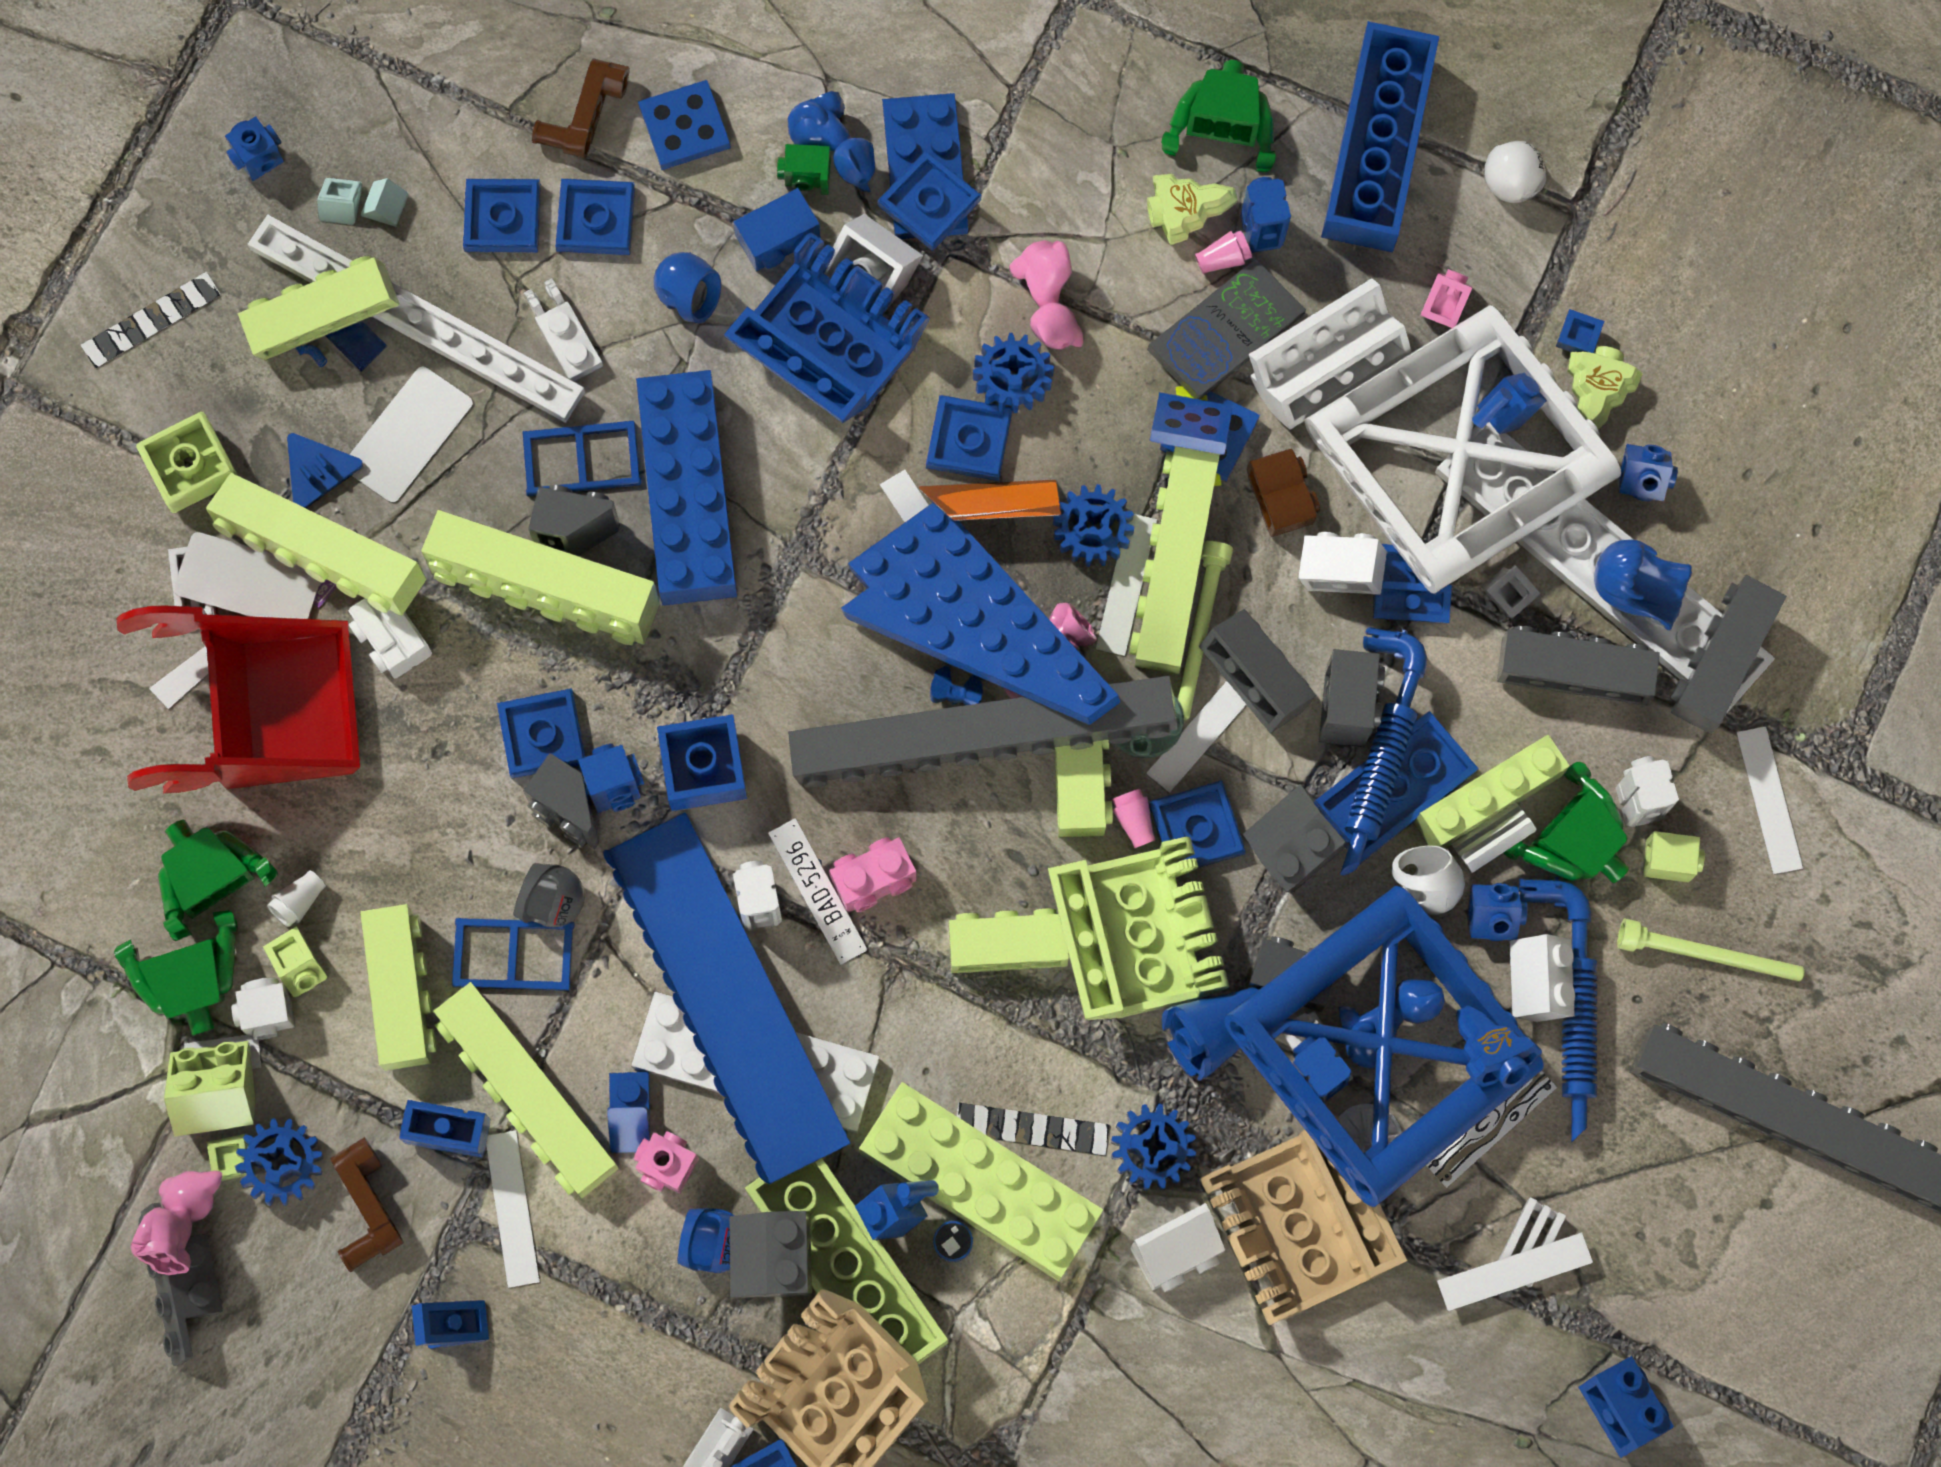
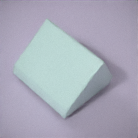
M388 178L374 181L361 216L396 227L409 194Z

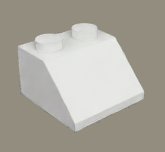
M863 214L843 226L833 246L835 249L834 256L824 274L831 278L836 271L837 265L845 258H848L854 263L852 269L855 266H859L883 283L882 290L888 287L894 291L892 301L887 307L888 309L909 283L923 255L866 214Z
M1206 1203L1134 1240L1130 1248L1152 1291L1162 1287L1164 1292H1168L1186 1282L1183 1275L1197 1268L1199 1274H1202L1220 1264L1218 1256L1222 1255L1225 1251Z

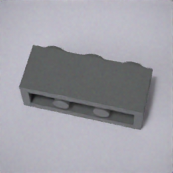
M1245 609L1215 626L1199 645V648L1270 734L1300 715L1317 696L1309 687L1307 681L1298 674L1285 658L1283 652L1273 644L1261 629L1259 623Z

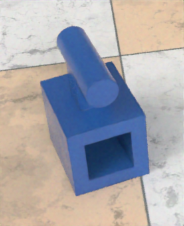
M1525 372L1507 376L1477 405L1480 410L1474 415L1472 421L1479 428H1484L1490 422L1498 434L1519 430L1547 400L1540 393L1537 382L1527 376Z
M934 1180L882 1184L860 1201L855 1208L872 1240L900 1238L928 1217L920 1201L925 1197L937 1195L939 1186Z

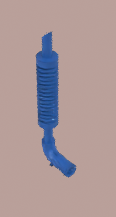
M1369 627L1365 633L1372 635V638L1363 637V647L1366 651L1394 654L1395 658L1404 659L1402 671L1405 675L1396 702L1384 705L1380 726L1377 727L1375 739L1372 742L1373 746L1370 748L1371 753L1368 754L1366 767L1363 770L1364 774L1361 776L1359 788L1356 791L1357 795L1354 797V803L1349 813L1350 816L1344 828L1348 833L1352 834V838L1340 872L1341 876L1348 875L1358 868L1367 840H1377L1379 837L1381 825L1386 815L1385 812L1391 800L1389 797L1392 796V790L1395 787L1394 783L1397 781L1396 776L1399 775L1401 762L1404 759L1403 755L1406 753L1408 741L1411 737L1410 734L1413 731V726L1418 716L1417 712L1411 709L1410 706L1419 678H1423L1425 675L1428 657L1424 645L1416 637L1408 635L1407 630L1402 629V632H1394Z
M1554 877V880L1519 879L1518 890L1521 902L1554 903V907H1566L1568 910V922L1572 923L1575 1016L1562 1018L1565 1020L1562 1021V1027H1564L1562 1035H1565L1562 1037V1042L1566 1043L1562 1045V1050L1565 1051L1562 1052V1058H1565L1562 1060V1065L1566 1066L1562 1068V1073L1566 1074L1562 1076V1081L1565 1082L1562 1083V1097L1571 1098L1572 1143L1587 1128V1099L1597 1097V1084L1593 1083L1597 1081V1076L1594 1075L1597 1074V1068H1594L1597 1066V1061L1593 1060L1597 1058V1053L1593 1052L1597 1050V1045H1595L1597 1037H1594L1597 1035V1029H1594L1597 1027V1022L1594 1021L1597 1020V1014H1595L1597 1006H1594L1597 1004V999L1594 998L1597 997V991H1595L1597 983H1594L1597 981V976L1594 975L1597 974V960L1588 958V923L1591 922L1592 916L1590 904L1582 890L1571 883L1559 881V877Z

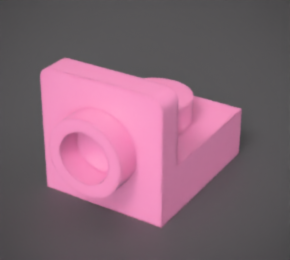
M1450 269L1447 270L1446 275L1438 273L1421 316L1450 328L1455 327L1473 287L1466 284L1469 277Z

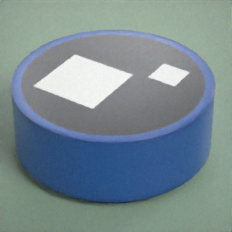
M949 1221L942 1224L934 1234L933 1245L935 1252L941 1259L947 1262H959L965 1259L973 1246L971 1231L966 1225L957 1221Z

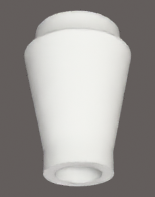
M309 870L303 877L271 896L273 900L267 907L283 925L290 927L294 922L299 923L326 885L314 872Z

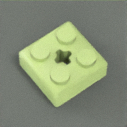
M202 411L136 445L163 500L172 513H176L216 493L230 473L237 475L210 421ZM190 457L193 465L186 468L183 460Z

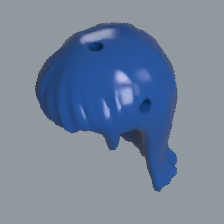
M1620 540L1610 544L1599 556L1594 571V584L1600 597L1614 608L1623 612L1653 618L1670 631L1676 618L1679 616L1682 599L1685 596L1687 584L1692 575V566L1690 564L1660 559L1655 556L1657 555L1656 550L1638 540Z

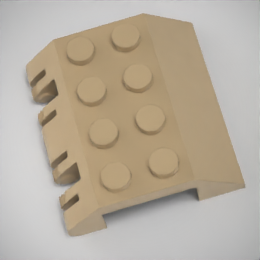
M1335 1116V1118H1336V1119L1338 1120V1122L1341 1124V1122H1340L1338 1116ZM1306 1130L1302 1131L1295 1138L1236 1165L1230 1166L1229 1164L1200 1179L1207 1195L1222 1191V1194L1210 1200L1213 1208L1223 1207L1233 1202L1238 1214L1235 1213L1226 1217L1221 1222L1224 1231L1237 1226L1240 1229L1228 1235L1227 1238L1241 1268L1253 1263L1257 1265V1267L1244 1273L1247 1280L1255 1281L1267 1274L1273 1288L1268 1287L1260 1291L1255 1296L1258 1304L1272 1299L1274 1301V1304L1262 1309L1269 1326L1305 1311L1407 1262L1381 1205L1378 1204L1376 1207H1371L1364 1203Z
M823 1289L811 1301L810 1307H807L801 1314L805 1324L813 1329L805 1326L802 1327L797 1323L793 1324L787 1331L788 1334L783 1336L764 1360V1363L756 1370L757 1377L763 1383L753 1381L752 1379L751 1381L748 1380L743 1386V1390H740L731 1401L729 1407L732 1413L747 1428L763 1420L808 1467H874L928 1402L917 1361L860 1304Z

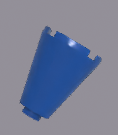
M1252 987L1172 1006L1163 1012V1031L1170 1028L1173 1040L1167 1042L1186 1074L1190 1077L1198 1074L1197 1080H1203L1240 1049L1227 1031L1224 1017L1258 991L1257 988Z

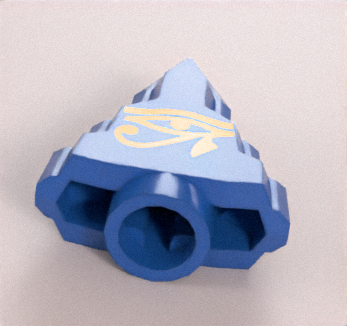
M1469 1005L1457 1010L1458 1030L1466 1041L1463 1050L1468 1060L1466 1071L1474 1083L1485 1087L1500 1082L1505 1088H1510L1524 1080L1529 1073V1066L1541 1055L1542 1049L1529 1037H1520L1510 1027L1496 1025L1487 1014Z

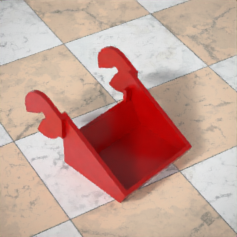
M168 605L136 608L124 612L116 618L117 631L124 635L152 627L153 624H157V626L152 630V638L184 635L200 628L202 642L207 648L214 753H210V757H205V764H163L145 767L127 775L128 788L137 791L168 781L163 786V794L197 790L214 782H220L225 789L351 775L360 768L348 621L207 615L202 607Z

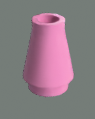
M1240 230L1236 233L1228 232L1203 251L1196 253L1195 257L1204 275L1211 271L1245 265V260L1252 258V254L1244 234Z
M1141 789L1112 799L1115 807L1112 811L1131 839L1134 848L1156 840L1153 834L1148 797H1143Z

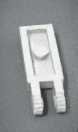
M553 279L544 282L545 289L549 297L553 299L556 305L555 308L544 313L541 302L532 289L524 292V295L536 316V324L567 379L574 382L603 367V364L568 301H564Z

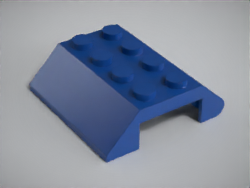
M810 232L793 251L794 264L755 311L746 307L726 331L724 337L840 422L844 423L869 406L909 357L924 332L930 317L917 308L911 312L913 305L905 300L896 308L891 320L886 319L883 315L892 301L894 291L888 287L882 290L883 283L859 266H855L852 269L854 263L848 258H845L837 265L836 271L831 278L824 273L834 256L835 249L830 245L824 246V241Z

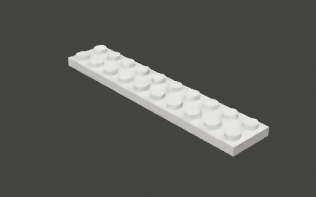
M1490 422L1484 428L1477 426L1473 428L1471 442L1527 451L1507 433L1498 434ZM1452 453L1448 455L1435 471L1446 483H1448ZM1468 456L1461 495L1487 516L1554 473L1550 470ZM1587 500L1580 501L1517 541L1637 644L1648 646L1649 651L1660 652L1659 662L1679 679L1688 680L1693 671L1692 668L1687 666L1698 646L1703 649L1705 648L1710 637L1704 633L1713 616L1716 614L1721 617L1722 613L1688 585L1685 596L1682 599L1679 616L1676 618L1670 631L1653 618L1623 612L1603 600L1594 584V571L1598 558L1610 544L1620 540L1633 539ZM1760 647L1726 714L1774 661L1775 658L1762 647Z

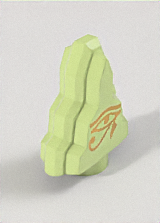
M1173 174L1154 175L1155 196L1147 198V209L1152 227L1162 226L1169 244L1172 245L1188 240L1189 233L1203 228L1207 218L1222 215L1235 205L1238 199L1233 187L1216 183L1201 186L1192 178L1176 179Z
M1607 346L1596 347L1594 353L1583 351L1571 352L1567 370L1573 377L1571 391L1579 400L1577 410L1585 420H1591L1598 430L1607 422L1611 409L1622 406L1627 393L1636 391L1643 375L1636 367L1623 362L1624 354L1621 351Z

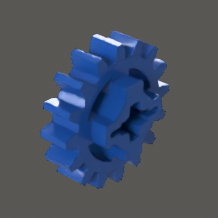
M1009 333L1008 339L1005 342L998 336H995L994 347L985 343L982 345V355L975 356L974 367L976 368L973 369V381H977V394L987 392L985 395V403L987 405L997 401L998 411L1002 412L1006 405H1011L1013 413H1018L1019 405L1024 404L1028 410H1031L1033 408V399L1039 402L1044 401L1045 391H1050L1052 388L1051 377H1053L1054 366L1049 364V352L1040 354L1041 343L1039 341L1031 346L1028 344V335L1024 334L1020 341H1015L1013 333Z
M1100 484L1096 485L1094 492H1089L1087 487L1082 485L1079 496H1076L1071 491L1067 493L1069 504L1059 502L1061 515L1053 517V525L1060 528L1054 531L1053 537L1054 540H1064L1060 545L1062 553L1069 550L1073 551L1072 562L1075 563L1080 557H1084L1086 567L1091 566L1093 559H1098L1101 566H1106L1108 555L1115 560L1120 558L1118 547L1123 549L1129 548L1130 540L1126 536L1134 534L1135 526L1127 523L1133 520L1134 514L1133 511H1123L1127 505L1125 498L1118 501L1114 500L1116 490L1113 488L1106 495L1102 494ZM1074 514L1078 524L1070 532L1068 521L1071 515ZM1117 519L1119 530L1114 538L1112 536L1113 532L1109 527ZM1087 522H1090L1092 525L1101 523L1100 529L1097 530L1094 526L1089 529L1086 528Z
M1146 1104L1142 1105L1141 1115L1139 1116L1131 1110L1128 1111L1126 1115L1129 1124L1118 1121L1116 1128L1122 1133V1136H1112L1110 1142L1115 1146H1119V1150L1111 1154L1112 1160H1122V1164L1117 1172L1122 1174L1129 1171L1131 1173L1130 1185H1133L1138 1179L1143 1180V1189L1148 1191L1152 1182H1157L1160 1191L1164 1190L1166 1179L1168 1178L1174 1184L1179 1183L1180 1177L1177 1171L1180 1170L1188 1173L1191 1169L1190 1165L1184 1161L1185 1158L1191 1159L1196 1156V1151L1187 1148V1145L1196 1140L1195 1135H1185L1184 1133L1190 1123L1186 1120L1178 1124L1175 1121L1178 1111L1175 1109L1168 1116L1163 1114V1104H1158L1154 1113H1150ZM1150 1122L1149 1129L1143 1134L1130 1135L1137 1126ZM1165 1125L1175 1133L1178 1142L1169 1139L1164 1132ZM1156 1131L1157 1145L1163 1148V1150H1158L1152 1160V1164H1150L1149 1148L1143 1147V1144H1148ZM1128 1151L1138 1156L1143 1163L1142 1170L1131 1161ZM1164 1160H1177L1169 1169L1156 1173L1158 1165Z
M275 1118L271 1119L270 1129L267 1130L260 1124L255 1125L258 1135L253 1138L245 1134L243 1139L248 1148L237 1149L236 1151L237 1156L244 1159V1162L235 1165V1170L237 1173L247 1174L240 1181L242 1187L246 1188L253 1185L251 1197L257 1199L263 1193L265 1194L266 1204L270 1206L274 1202L275 1197H280L283 1206H287L289 1196L292 1194L301 1201L304 1199L301 1189L305 1186L308 1189L314 1190L316 1186L310 1178L312 1175H322L323 1172L319 1166L314 1165V1162L323 1159L321 1151H312L319 1143L316 1136L305 1139L308 1132L307 1127L303 1125L297 1131L293 1130L292 1119H287L284 1127H279ZM276 1138L275 1143L265 1149L260 1148L264 1142ZM293 1141L302 1146L306 1159L294 1155L292 1151ZM280 1154H284L289 1164L281 1165L279 1170H275L270 1160H277ZM253 1165L266 1171L265 1184L255 1176ZM293 1176L299 1177L294 1183L282 1187L283 1182Z

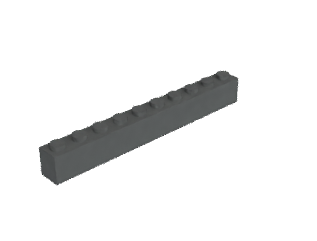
M1170 676L1109 684L1119 695L1120 703L1091 725L1029 698L1019 697L788 731L792 773L799 784H804L806 788H818L826 786L828 780L842 778V781L847 783L859 782L865 779V775L880 773L882 777H894L903 774V769L918 767V771H934L940 769L941 764L956 762L957 766H970L979 763V758L994 756V760H1010L1016 758L1017 753L1032 751L1034 755H1045L1055 752V747L1070 745L1071 749L1076 750L1092 747L1093 742L1109 740L1111 744H1121L1131 741V736L1147 734L1148 738H1162L1169 736L1171 730H1178L1173 686Z
M1661 1023L1658 1026L1654 1024L1647 1030L1629 1073L1941 1215V1154L1937 1153L1938 1148L1935 1145L1916 1139L1915 1142L1900 1136L1901 1131L1889 1124L1879 1123L1877 1126L1864 1120L1865 1115L1862 1112L1847 1106H1842L1840 1109L1827 1103L1828 1098L1819 1092L1809 1089L1805 1092L1792 1087V1082L1784 1076L1776 1073H1769L1768 1076L1755 1070V1064L1749 1060L1737 1056L1730 1059L1719 1054L1717 1046L1703 1040H1697L1695 1043L1682 1037L1683 1032L1672 1025Z

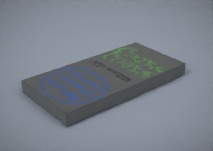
M1254 259L1148 345L1147 350L1194 399L1201 400L1249 361L1250 353L1282 334L1303 317L1306 309L1257 259Z

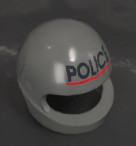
M532 864L518 894L513 916L524 923L533 921L546 927H561L571 923L577 918L584 906L585 893L581 880L573 871L557 864Z

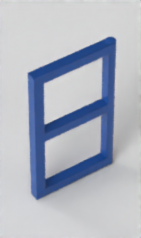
M634 420L522 432L527 496H536L538 491L534 481L531 440L575 436L579 483L560 485L571 489L572 492L638 486L642 484L639 477ZM628 431L632 478L587 482L583 435Z
M455 919L453 988H463L471 982L475 988L570 991L574 922L561 927H546L533 921L524 923L521 920ZM465 927L510 928L507 980L461 979ZM519 928L564 930L561 982L516 980Z

